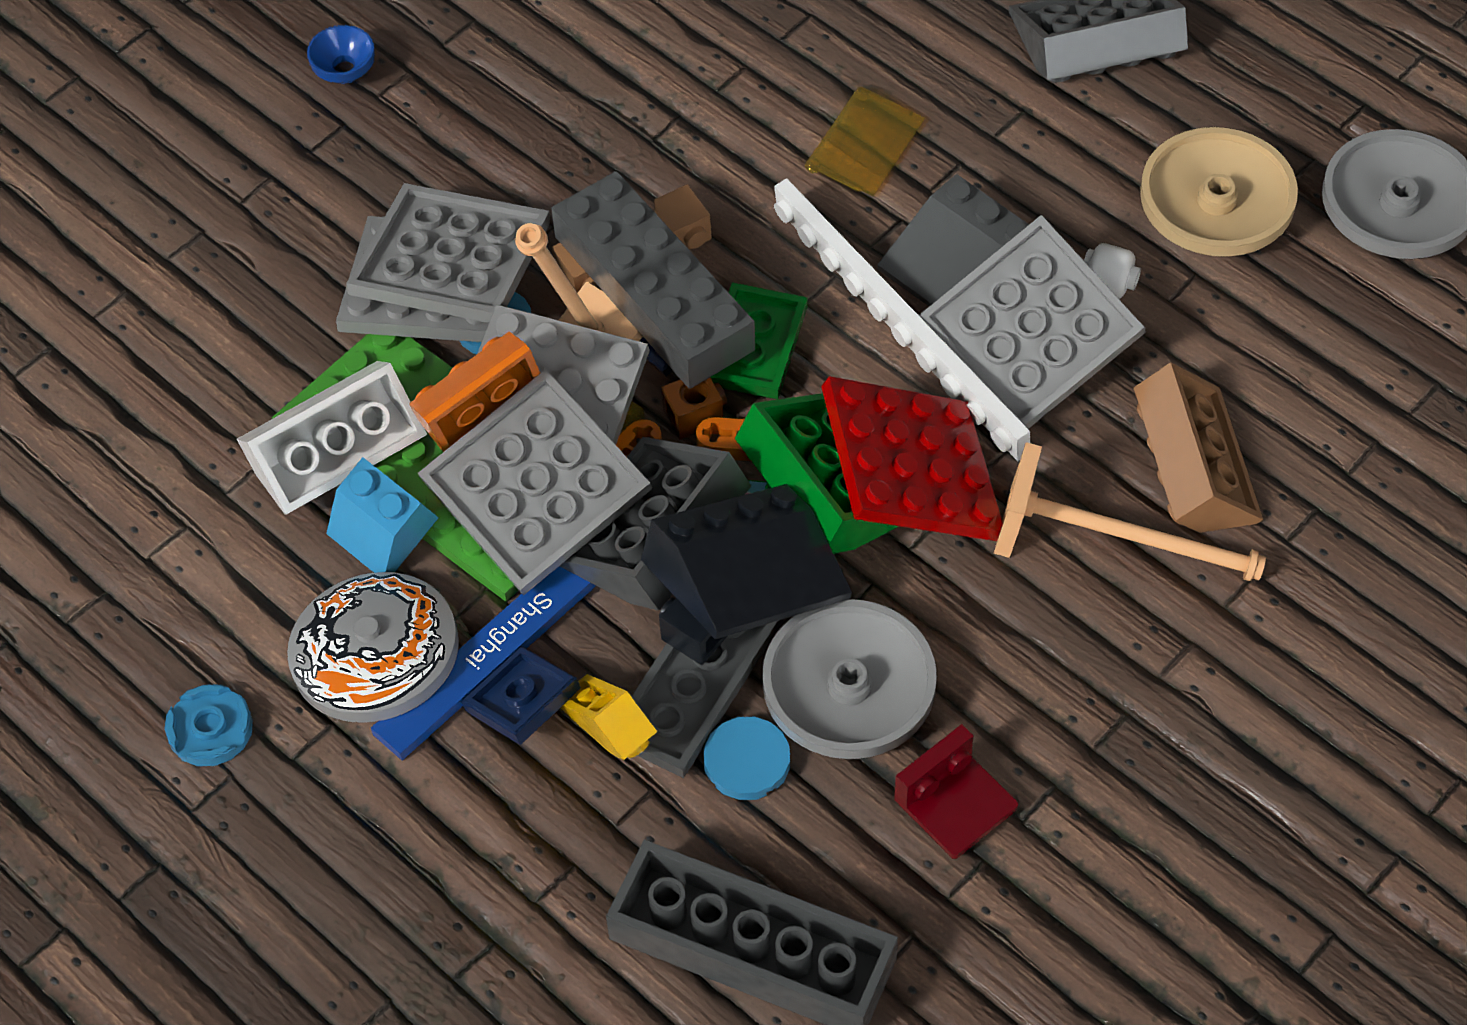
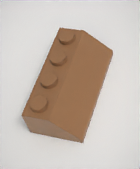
M1171 362L1136 385L1134 392L1138 401L1137 412L1144 421L1147 430V444L1155 456L1159 469L1157 476L1165 488L1169 501L1167 508L1172 519L1177 524L1184 525L1199 533L1253 525L1261 522L1263 517L1220 387Z

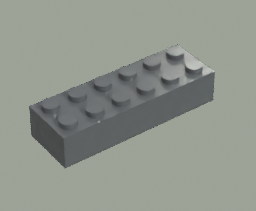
M617 171L551 207L555 238L689 389L755 351L754 320Z
M643 840L606 915L610 940L825 1025H869L897 960V936L647 840Z

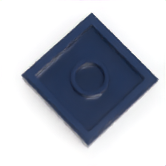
M521 646L465 697L461 703L466 712L521 745L581 689V686L576 677Z

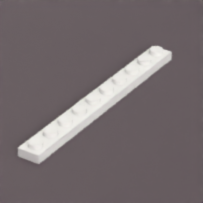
M787 178L775 185L776 203L774 208L779 218L784 223L790 222L797 229L801 241L807 247L813 246L820 253L824 265L831 272L836 270L840 274L850 293L856 297L859 295L867 303L872 316L879 322L883 320L891 328L896 341L902 347L908 346L915 353L916 359L923 370L927 373L932 371L938 377L942 388L950 398L954 399L957 397L958 400L968 402L966 406L970 411L973 422L976 425L982 424L990 432L995 445L1002 452L1008 451L1019 461L1025 443H1030V431Z

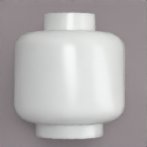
M1101 243L1095 250L1089 249L1087 251L1084 262L1118 299L1124 296L1127 289L1135 290L1141 268L1135 266L1136 259L1132 251L1107 243Z

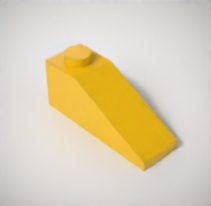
M586 674L578 681L581 689L560 709L610 754L622 760L639 755L648 747L650 743L648 739L657 730L626 690Z

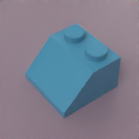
M362 457L336 489L326 534L374 573H395L439 517Z

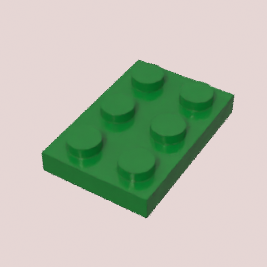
M732 282L728 293L754 320L755 351L710 378L713 384L719 382L723 389L778 400L808 308V297Z

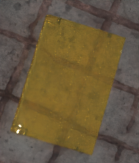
M858 87L805 163V168L811 173L820 172L856 191H863L874 197L925 118L864 87Z

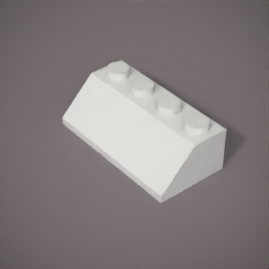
M376 361L237 438V441L258 479L283 513L287 515L341 484L362 457L372 465H375L428 434L409 405L410 400L391 363Z

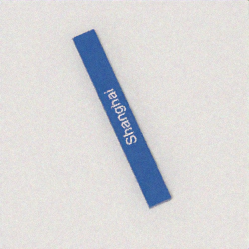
M560 566L557 567L524 596L522 594L519 595L458 650L456 661L448 678L429 699L407 713L378 721L371 727L372 735L403 761L463 706L461 701L521 646L527 649L596 585Z

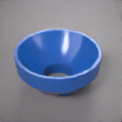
M337 25L329 27L313 37L307 48V57L313 72L318 77L333 83L347 84L362 77L369 71L375 59V48L372 38L364 30L355 26ZM341 62L354 64V67L347 72L334 70L335 66Z

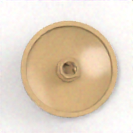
M1207 127L1177 134L1155 149L1143 170L1140 197L1144 212L1151 224L1159 233L1174 244L1204 255L1237 256L1262 249L1284 233L1295 212L1298 185L1288 161L1266 141L1235 129Z

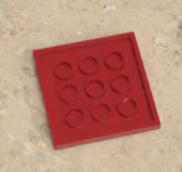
M831 376L826 379L821 387L854 519L984 540H998L1003 522L973 418L966 406L968 404L967 401Z

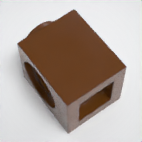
M710 377L691 389L681 379L661 387L663 411L679 440L696 434V429L703 420L713 417L723 418V406L727 404L726 395L720 383L713 384Z

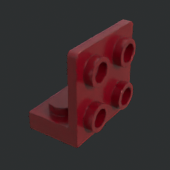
M962 724L895 777L894 800L952 859L960 857L1018 809V802L972 758L974 735Z

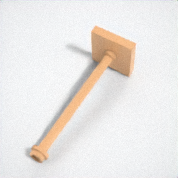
M527 223L518 229L515 238L517 248L522 254L533 256L567 306V310L559 321L640 341L643 336L603 291L587 281L578 293L575 291L546 247L548 236L541 226Z
M1025 443L1010 489L1002 520L1003 525L994 554L1010 558L1024 515L1032 517L1034 513L1244 572L1243 580H1260L1266 556L1259 555V551L1252 549L1249 556L1039 498L1038 493L1031 491L1042 446Z

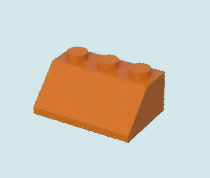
M509 331L502 337H496L488 341L482 348V351L469 361H462L456 364L450 370L448 376L437 384L423 388L409 405L418 421L444 452L537 377L540 371L530 348Z

